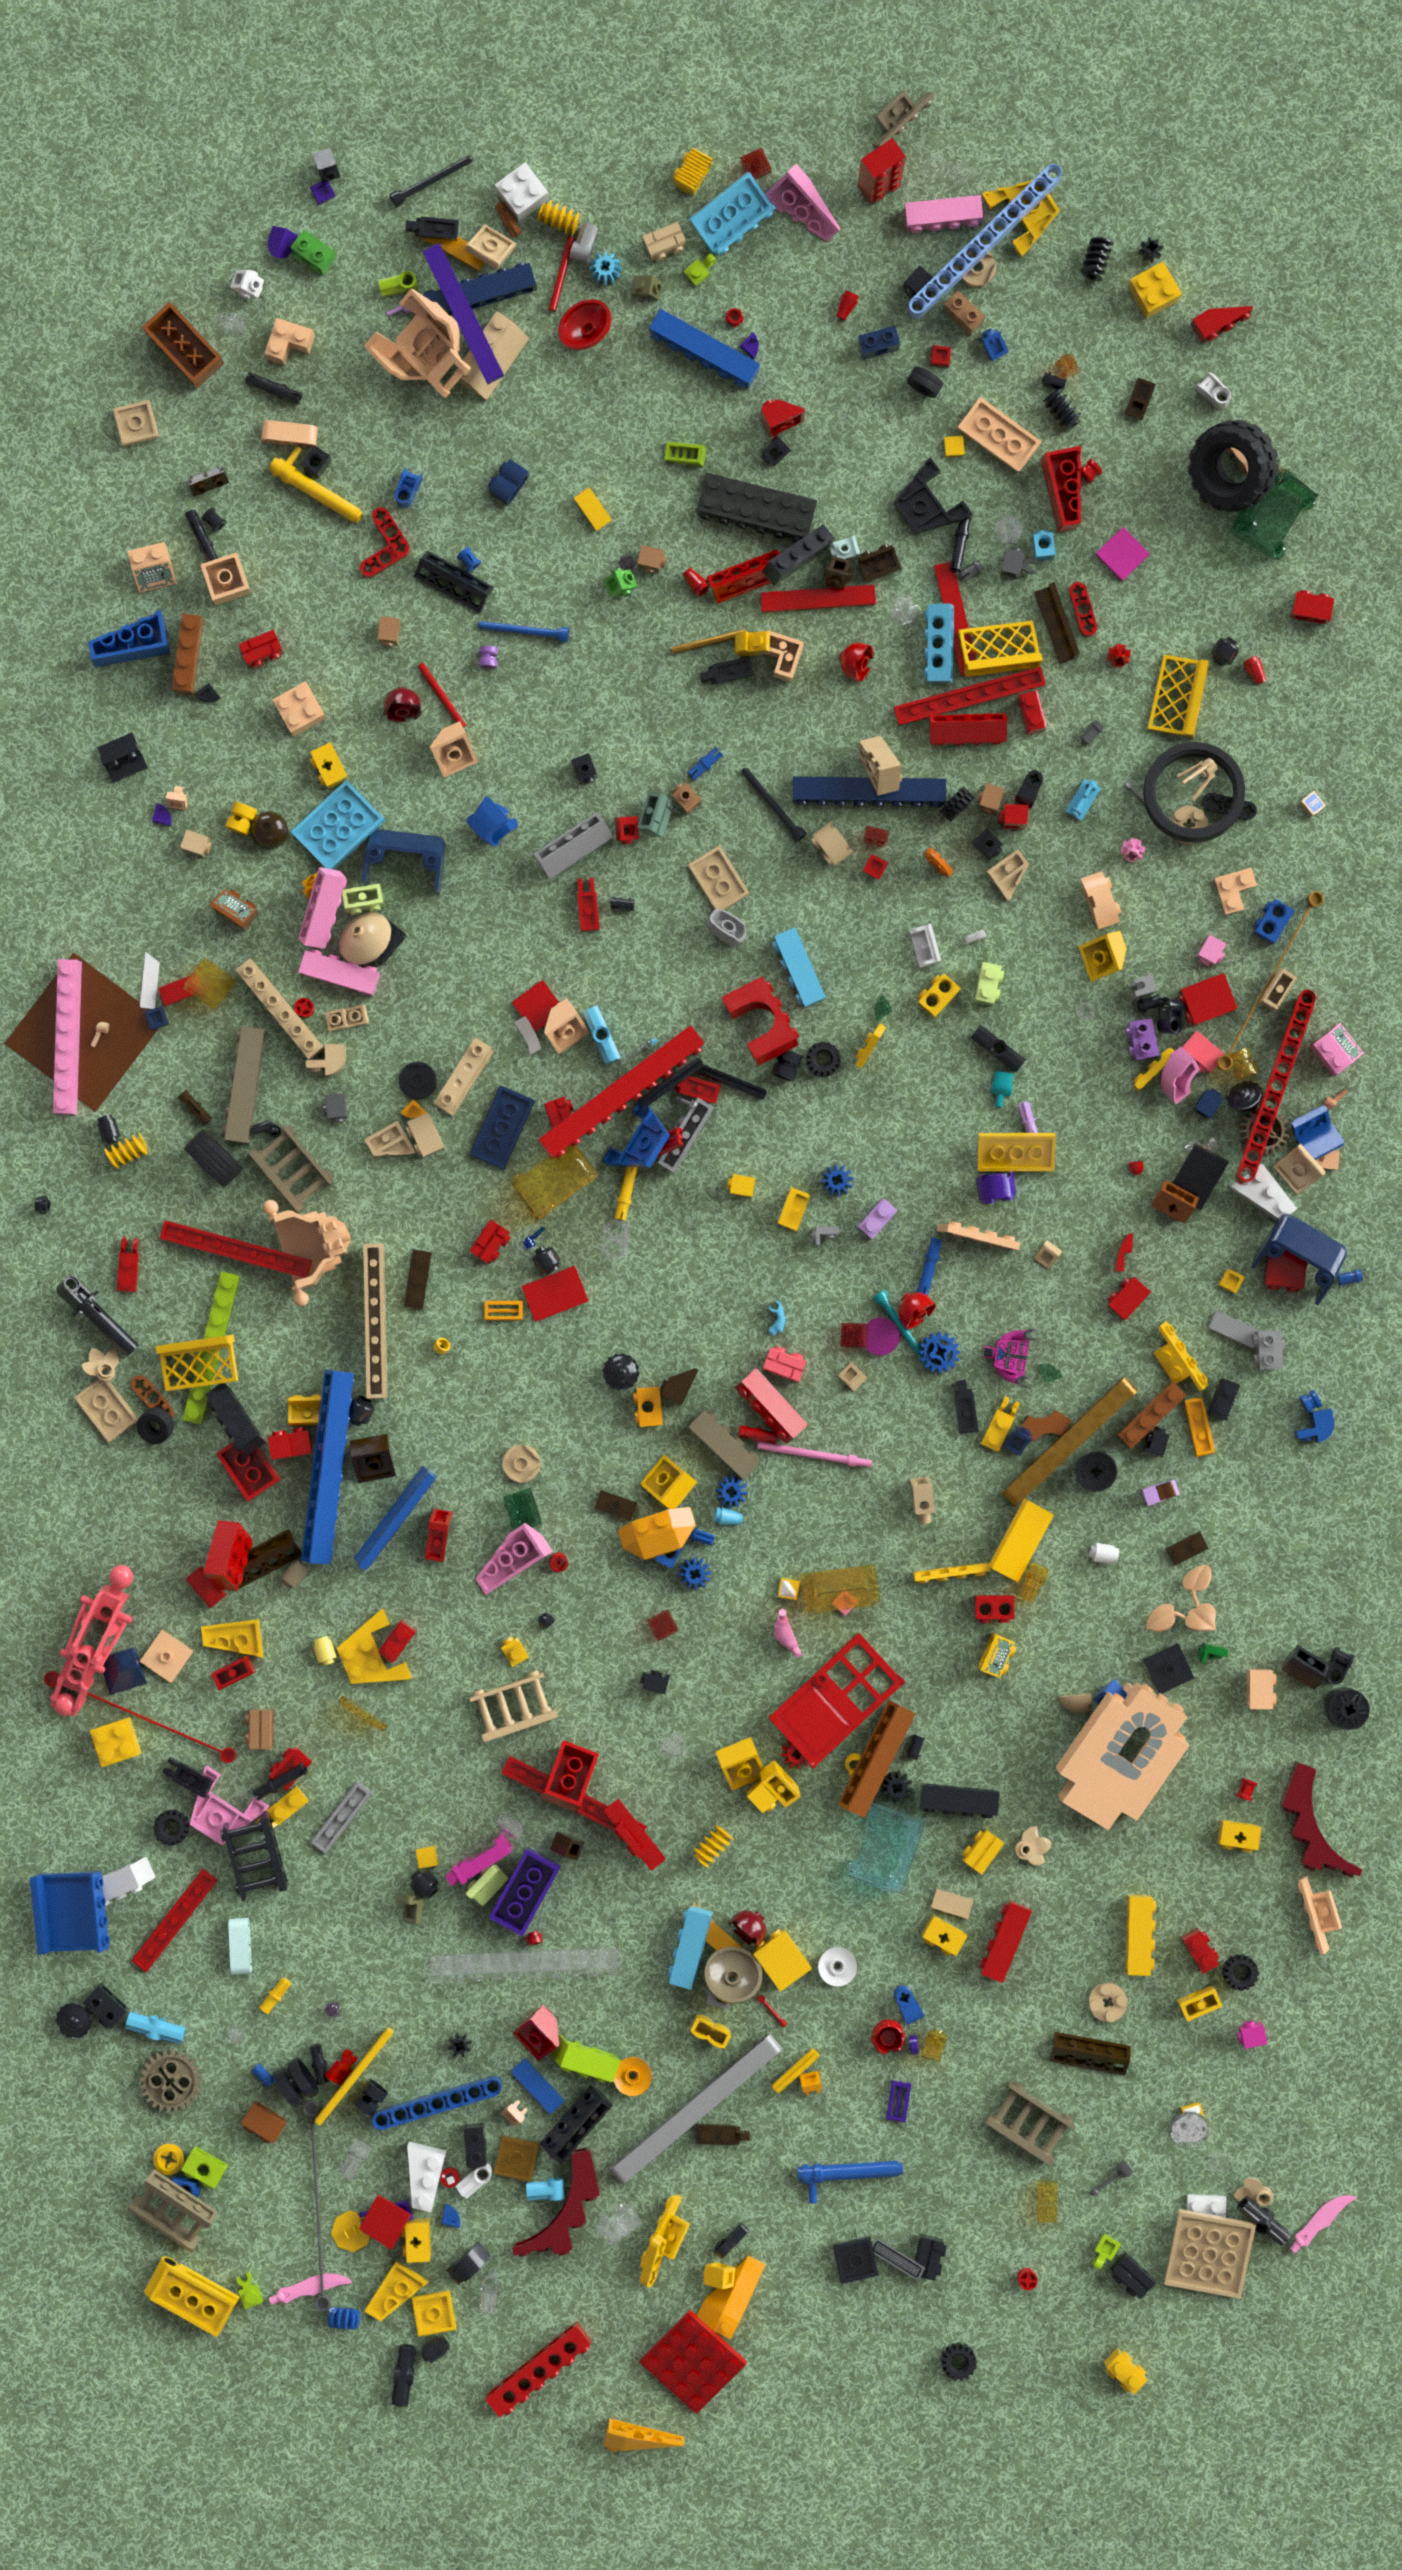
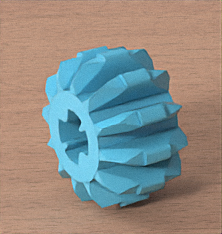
M604 252V256L601 257L597 253V260L592 259V266L589 267V271L593 272L591 278H597V284L603 280L604 286H607L608 280L614 284V278L619 279L620 274L618 272L622 271V267L619 266L620 260L614 259V254L607 257V252ZM603 266H606V268L608 267L609 270H608V271H605V269H604V270L602 271V267H603Z

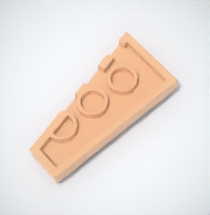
M950 1221V1224H938L937 1232L952 1233L953 1236L964 1238L969 1237L974 1241L988 1242L987 1244L1012 1250H1019L1020 1242L1014 1241L1015 1237L1004 1235L1001 1238L997 1237L996 1232L987 1230L986 1233H981L979 1228L968 1226V1229L962 1228L961 1223Z

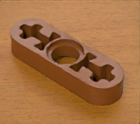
M143 1375L135 1376L131 1381V1387L149 1408L160 1405L163 1401L164 1404L161 1406L164 1409L169 1408V1414L173 1419L175 1415L174 1408L149 1379ZM137 1379L140 1381H145L143 1385L146 1389H148L149 1386L152 1388L151 1390L147 1391L144 1396L141 1393L145 1391L141 1387H136V1385L138 1384L136 1382ZM150 1393L158 1395L157 1403H149L148 1395Z

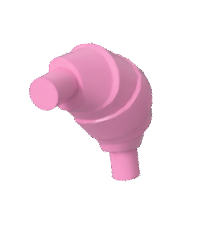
M781 1609L774 1623V1637L781 1645L792 1651L795 1658H798L802 1653L789 1624L786 1610Z

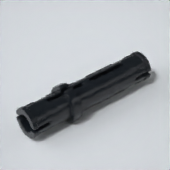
M248 372L249 376H246V384L277 395L281 400L284 398L298 405L302 399L303 393L288 388L286 384H278L252 372Z
M196 510L186 512L185 517L207 562L218 559L213 548L214 544L208 538Z
M972 518L960 521L954 536L956 538L949 570L957 573L958 569V573H960L962 570V562L967 539L970 536L969 527Z
M300 1763L278 1777L268 1779L265 1784L253 1789L254 1797H257L256 1799L260 1801L271 1793H277L278 1789L308 1774L307 1767H303L305 1764Z

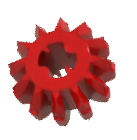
M787 1739L786 1742L789 1747L785 1745L781 1747L787 1751L781 1753V1757H787L783 1761L784 1764L791 1761L789 1767L792 1769L796 1763L798 1770L801 1769L800 1763L807 1767L808 1764L801 1754H799L798 1758H795V1755L792 1756V1753L795 1752V1747Z

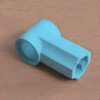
M557 2177L556 2180L549 2178L546 2181L527 2182V2200L548 2199L550 2201L565 2199L564 2178Z

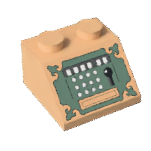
M165 542L127 551L139 593L177 584L168 547Z

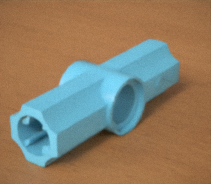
M598 1005L583 1011L582 1013L605 1065L620 1059L621 1057ZM598 1031H605L607 1037L604 1040L597 1039L596 1034Z
M135 2012L129 2013L125 2029L143 2033L148 2038L154 2040L164 2039L177 2044H182L186 2027L169 2023L164 2018L158 2019L157 2016L149 2017Z

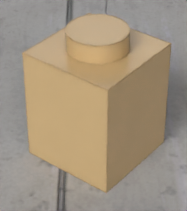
M186 829L180 848L186 852L205 857L206 854L210 853L212 843H210L209 837Z

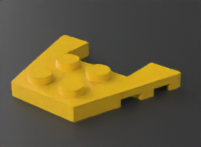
M1033 180L1018 183L1007 188H998V190L991 192L986 191L981 196L989 209L992 210L1006 200L1010 203ZM1041 186L1034 187L1038 192L1044 190ZM1050 194L1021 220L1028 232L1012 241V245L1020 257L1026 254L1060 212ZM1027 199L1021 200L1024 205L1030 204V201Z
M384 1609L377 1612L337 1647L351 1684L409 1680L412 1678L406 1662L386 1669L384 1661L378 1653L379 1649L372 1632L390 1625Z

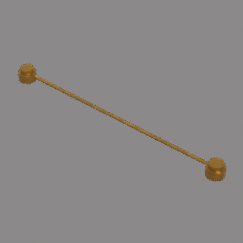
M1314 891L1307 896V904L1309 905L1306 913L1304 914L1301 922L1299 923L1296 931L1294 932L1291 940L1289 941L1286 949L1284 950L1281 958L1279 959L1276 967L1274 968L1271 976L1269 977L1266 985L1264 986L1261 994L1259 995L1255 1005L1253 1006L1250 1014L1248 1015L1245 1023L1243 1024L1240 1032L1238 1033L1227 1055H1222L1217 1058L1216 1066L1219 1070L1225 1071L1232 1067L1233 1060L1229 1055L1231 1054L1234 1046L1236 1045L1239 1037L1241 1036L1244 1028L1246 1027L1249 1019L1251 1018L1254 1010L1256 1009L1259 1001L1261 1000L1264 992L1266 991L1270 981L1272 980L1275 972L1277 971L1280 963L1282 962L1285 954L1287 953L1290 945L1292 944L1310 909L1312 907H1318L1323 903L1324 897L1320 892Z

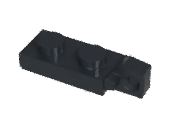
M421 216V218H416V221L406 220L405 229L406 232L415 233V236L420 238L458 241L459 220Z
M750 656L713 664L708 667L709 671L700 673L701 683L711 681L712 684H721L754 676Z
M958 1380L959 1390L954 1391L959 1434L978 1432L974 1393H972V1389H967L966 1380Z

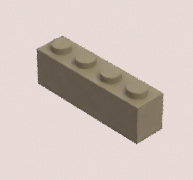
M703 1410L688 1427L744 1480L760 1464L757 1461L759 1457L752 1450L746 1451L743 1448L745 1443L738 1437L734 1439L729 1434L731 1430L724 1423L720 1426L715 1421L718 1417L710 1410L708 1412Z

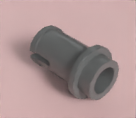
M975 560L972 561L973 564L961 570L959 574L964 582L978 573L982 574L981 571L984 568L979 560L976 562Z
M1096 720L1090 723L1091 726L1080 737L1087 745H1090L1097 735L1103 732L1104 726Z

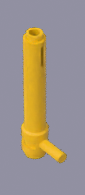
M296 446L286 461L281 458H274L268 471L272 472L271 475L274 477H280L284 483L293 485L353 523H358L362 518L363 513L361 509L297 471L293 464L302 452L300 447Z

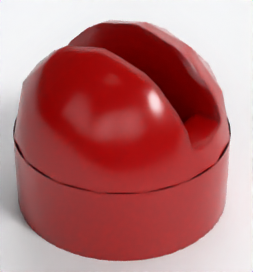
M1143 1161L1129 1162V1171L1133 1175L1141 1174L1144 1170Z

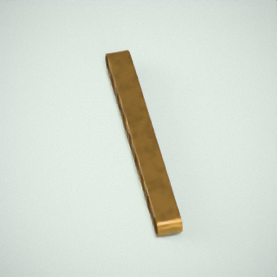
M1124 1376L1119 1383H1116L1105 1396L1091 1407V1410L1089 1409L1077 1420V1423L1075 1422L1063 1433V1436H1060L1049 1449L1045 1450L1035 1460L1036 1462H1033L1021 1473L1022 1475H1019L1007 1486L1008 1488H1005L1001 1494L1013 1507H1016L1138 1392V1389Z

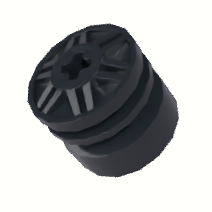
M1093 1451L1084 1455L1076 1467V1479L1084 1489L1091 1492H1101L1111 1487L1118 1473L1114 1459L1101 1451ZM1095 1467H1098V1470L1101 1471V1474H1098L1097 1477H1094V1474L1091 1473V1470H1094Z
M1336 1688L1327 1695L1324 1702L1326 1717L1331 1723L1342 1729H1357L1365 1724L1369 1717L1370 1707L1368 1700L1362 1693L1352 1688ZM1350 1706L1352 1708L1351 1712L1344 1710L1345 1707Z

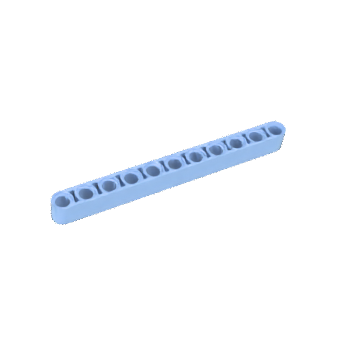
M1050 164L910 300L908 308L910 317L913 319L923 317L1059 184L1062 176V169L1059 165ZM1055 173L1057 178H1050L1048 174ZM1041 186L1044 190L1038 192L1034 187ZM1027 199L1030 201V204L1024 205L1021 200ZM1013 212L1017 217L1010 218L1007 214ZM999 225L1003 230L999 232L994 227ZM987 239L990 243L984 245L980 242V240ZM974 252L976 257L969 258L967 253ZM960 265L963 270L955 271L953 266ZM946 278L949 283L944 285L939 280ZM931 291L935 293L936 296L933 298L927 297L926 293ZM920 305L922 310L915 311L912 306Z

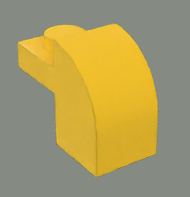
M741 631L735 634V655L739 657L759 656V652L770 651V632Z

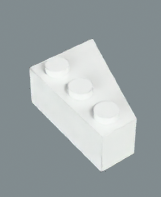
M147 1857L102 1876L104 1881L103 1895L106 1900L105 1906L110 1904V1900L113 1898L118 1901L126 1897V1893L129 1891L134 1894L142 1890V1885L156 1878Z

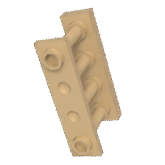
M476 1037L474 1038L434 1103L437 1104V1107L452 1116L455 1115L494 1053L491 1050L492 1047Z
M536 1670L528 1673L527 1678L486 1692L483 1689L472 1692L473 1696L469 1698L470 1702L477 1700L486 1726L485 1733L482 1734L484 1742L558 1717L556 1709L551 1710V1707L547 1705L539 1678L544 1677L543 1672L539 1673ZM531 1681L541 1708L539 1710L540 1714L535 1716L529 1712L521 1688L522 1684ZM510 1688H514L523 1715L521 1717L522 1720L517 1722L511 1719L502 1692ZM496 1695L504 1719L503 1727L496 1728V1725L493 1726L484 1697Z

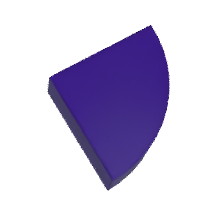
M754 332L740 345V348L753 360L756 358L759 348L758 339Z
M156 803L152 822L172 826V817L163 805Z

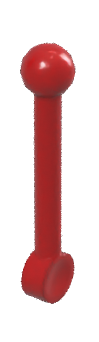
M759 1995L758 2001L767 2007L780 2022L779 2025L781 2027H786L787 2022L782 2020L766 2002L764 1995Z

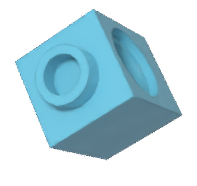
M1047 530L1037 531L1032 537L1034 559L1037 561L1054 559L1056 554L1053 533H1047ZM1045 541L1048 544V548L1042 549L1038 543Z

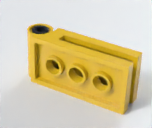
M167 2256L161 2258L144 2290L145 2295L150 2298L149 2300L215 2337H218L240 2298V2296L185 2265H179L174 2259Z

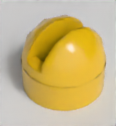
M439 1338L434 1343V1351L439 1355H443L450 1349V1343L445 1338Z

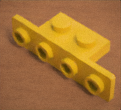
M1165 1321L1158 1329L1167 1341V1344L1156 1350L1154 1355L1172 1382L1177 1384L1190 1376L1199 1391L1204 1390L1209 1385L1205 1374L1200 1372L1195 1359L1188 1354L1185 1344L1176 1336L1173 1326Z
M672 2195L667 2199L665 2211L659 2217L656 2231L649 2239L650 2243L657 2234L665 2238L667 2243L663 2255L671 2260L675 2259L690 2223L675 2215L682 2199L679 2195ZM648 2248L642 2254L641 2257L642 2262L640 2264V2267L642 2268L645 2262Z

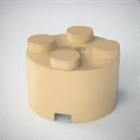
M829 822L814 833V838L811 840L818 850H824L823 857L828 864L836 866L851 855L853 851L851 848L847 850L849 848L848 843L836 827L831 828L834 825L832 822Z

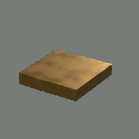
M502 2135L493 2174L531 2182L539 2143Z

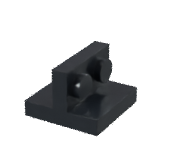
M132 732L97 747L101 755L102 764L107 769L113 783L148 768Z

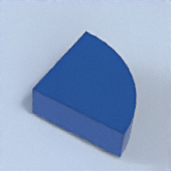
M445 2204L441 2224L460 2228L458 2212L451 2205Z

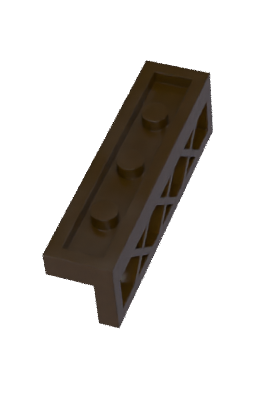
M1052 582L1047 588L1035 591L1034 594L1059 664L1077 659L1080 652L1055 582Z
M289 1529L249 1550L247 1555L248 1562L242 1574L243 1580L238 1589L301 1557L302 1552ZM291 1548H294L296 1551L290 1555L285 1554ZM278 1558L277 1562L273 1564L268 1563L270 1559ZM261 1567L260 1571L256 1573L251 1572V1569Z
M1054 2032L1053 2047L1049 2061L1125 2075L1130 2063L1131 2046ZM1057 2052L1065 2054V2056H1057L1055 2054ZM1076 2057H1083L1084 2059L1078 2060ZM1100 2060L1103 2061V2063L1099 2064L1095 2063L1094 2061ZM1114 2064H1121V2065H1123V2067H1122V2068H1121V2067H1115V2066H1113V2065H1114Z

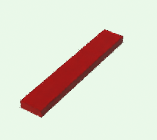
M950 561L934 565V571L942 603L954 606V653L960 677L965 676V665L958 631L969 629L956 573L949 570ZM964 635L965 641L972 645L971 635ZM971 650L968 653L969 661L977 660L975 652Z
M875 585L847 586L844 590L832 587L761 592L762 613L876 605Z
M203 1868L131 1961L144 1972H147L218 1879Z

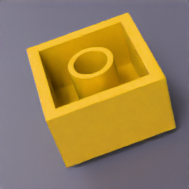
M1164 261L1133 277L1128 283V288L1146 319L1178 302L1182 295Z
M130 1717L90 1730L101 1767L138 1756L142 1753Z

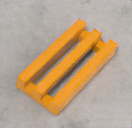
M484 1301V1320H523V1301ZM488 1305H519V1309H488ZM519 1312V1316H488V1313Z

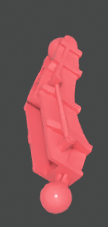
M118 1565L112 1568L109 1574V1581L112 1586L105 1584L96 1595L95 1600L84 1595L80 1598L82 1605L66 1649H61L59 1652L60 1656L66 1658V1661L57 1679L55 1690L50 1697L52 1700L50 1706L60 1716L67 1717L71 1715L75 1717L80 1712L81 1707L86 1701L87 1691L94 1683L95 1679L93 1677L95 1672L100 1674L105 1672L103 1665L127 1623L130 1624L133 1621V1617L121 1612L130 1596L122 1592V1590L129 1587L133 1582V1572L125 1565ZM95 1618L109 1624L96 1652L90 1645L82 1646ZM80 1622H81V1625H82L81 1630H80V1632H79L77 1638L74 1639V1636H75V1634H76V1631H77V1629H78V1627H79V1624H80ZM115 1634L110 1646H107L112 1635ZM64 1686L78 1692L77 1699L71 1693H62Z

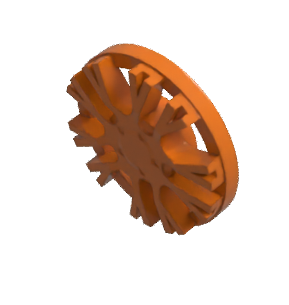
M928 848L924 851V856L941 875L949 878L954 873L952 867L946 864L947 861L944 858L941 859V855L935 852L933 848Z

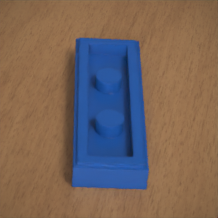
M526 2058L511 2070V2073L549 2114H552L565 2101Z

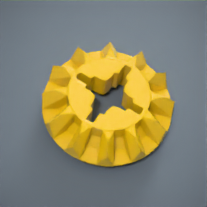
M166 2143L159 2146L153 2156L154 2166L160 2173L172 2175L182 2168L185 2156L181 2148L175 2144ZM172 2152L174 2162L171 2161L166 2166V2159L163 2156H168Z

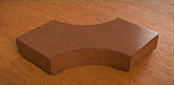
M1054 1410L1052 1414L1044 1418H1034L1028 1415L1022 1426L1031 1432L1032 1441L1035 1442L1038 1437L1047 1433L1062 1436L1071 1419Z

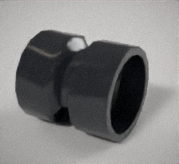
M790 1050L777 1056L778 1062L773 1064L770 1073L793 1082L797 1074L795 1068L800 1066L803 1056Z
M368 2079L362 2087L363 2092H358L352 2102L363 2113L372 2116L379 2107L378 2103L384 2101L388 2092L376 2081Z

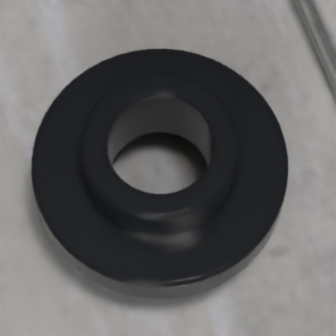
M43 1195L36 1198L34 1208L39 1214L45 1215L50 1210L51 1202L47 1196Z

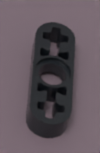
M1208 793L1202 799V806L1207 811L1226 815L1228 811L1225 810L1224 804L1228 801L1232 802L1233 798L1216 793ZM1212 797L1214 802L1219 803L1220 799H1223L1220 809H1217L1219 806L1217 804H1213L1211 807L1208 806L1209 803L1206 800ZM1244 801L1242 809H1246L1249 806L1253 813L1246 816V812L1241 811L1238 818L1243 820L1253 819L1257 814L1256 805L1252 802Z

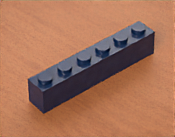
M524 262L516 264L511 269L502 268L497 270V273L490 275L485 273L477 279H465L460 282V286L472 309L537 290L531 265ZM441 289L437 291L428 290L423 293V296L430 301L437 302L449 316L453 315Z

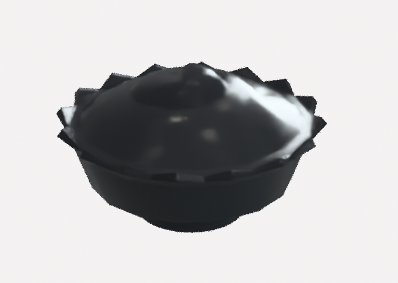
M1243 1081L1231 1087V1091L1227 1093L1228 1097L1226 1099L1231 1108L1240 1112H1249L1259 1105L1263 1094L1262 1087L1252 1081Z
M623 1353L620 1355L615 1354L604 1363V1368L602 1369L603 1378L612 1389H617L618 1391L622 1389L627 1390L638 1381L639 1366L630 1355Z
M65 2004L56 2013L57 2018L55 2021L57 2028L67 2038H82L91 2029L92 2021L90 2014L80 2004Z

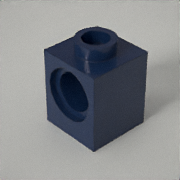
M1206 1089L1193 1110L1209 1120L1213 1117L1223 1098L1220 1097L1221 1094L1215 1089Z

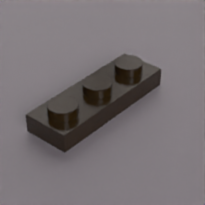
M412 1250L404 1307L423 1309L432 1252Z

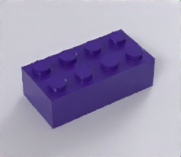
M527 1847L489 1918L523 1936L561 1865Z

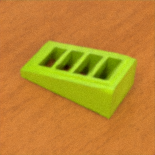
M667 442L664 461L704 467L706 447L698 444ZM673 447L676 448L675 457H671ZM683 449L682 458H679L680 450ZM688 450H691L690 459H687ZM696 451H698L697 459H695Z

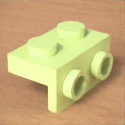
M497 1865L484 1869L480 1873L482 1877L478 1881L473 1880L467 1887L469 1890L466 1895L470 1899H475L481 1906H484L509 1880V1877Z

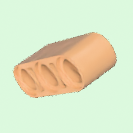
M265 420L263 421L261 441L264 443L271 442V444H290V446H309V448H313L314 445L316 446L318 427L308 424Z

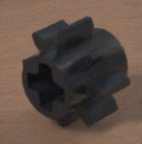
M1149 237L1146 243L1141 242L1140 246L1144 249H1140L1138 254H1143V261L1147 259L1153 263L1155 257L1160 259L1161 254L1159 252L1162 251L1163 246H1159V239L1151 240ZM1148 247H1151V250H1154V252L1151 253Z
M457 2032L455 2039H449L453 2045H450L448 2050L453 2049L454 2056L461 2054L464 2057L465 2051H471L468 2044H471L472 2040L466 2039L467 2033L459 2036ZM460 2041L464 2042V2047L458 2049L457 2043H459Z

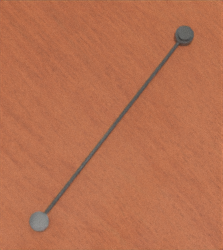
M308 2100L303 2106V2112L311 2117L321 2295L315 2300V2308L320 2312H325L329 2309L331 2300L329 2296L324 2294L313 2118L319 2111V2104L315 2100Z

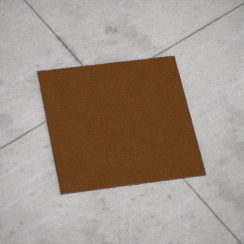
M73 952L68 960L82 962L77 1099L96 1112L158 1029L151 1031L144 1012L150 1009L141 1008L138 1000ZM57 975L4 1043L53 1081ZM100 1022L109 1023L108 1033L101 1032L96 1046H91L96 1035L97 1024Z

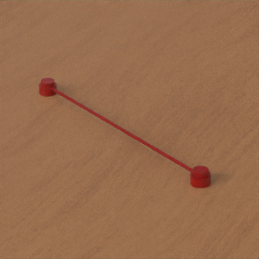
M56 1671L47 1672L44 1675V1683L50 1687L55 1686L60 1676L59 1673ZM89 1692L86 1694L221 1753V1760L225 1763H231L236 1759L237 1753L232 1747L220 1750Z

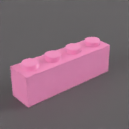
M981 195L905 203L906 231L920 233L925 229L939 231L944 227H949V229H958L963 225L977 227L979 224H982L983 220Z
M318 868L298 937L305 946L325 949L330 941V931L336 921L337 907L341 904L342 890L346 887V877L340 871Z
M311 949L309 952L305 950L299 969L301 975L374 996L380 977L379 972H376V968L367 965L365 968H362L348 961L347 963L339 961L340 957L329 954V957L321 955V951Z

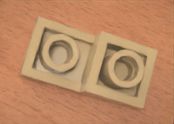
M365 1005L346 1009L342 1008L325 1013L329 1032L369 1024Z

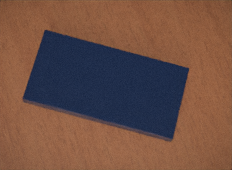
M500 1085L469 1155L505 1170L535 1100Z

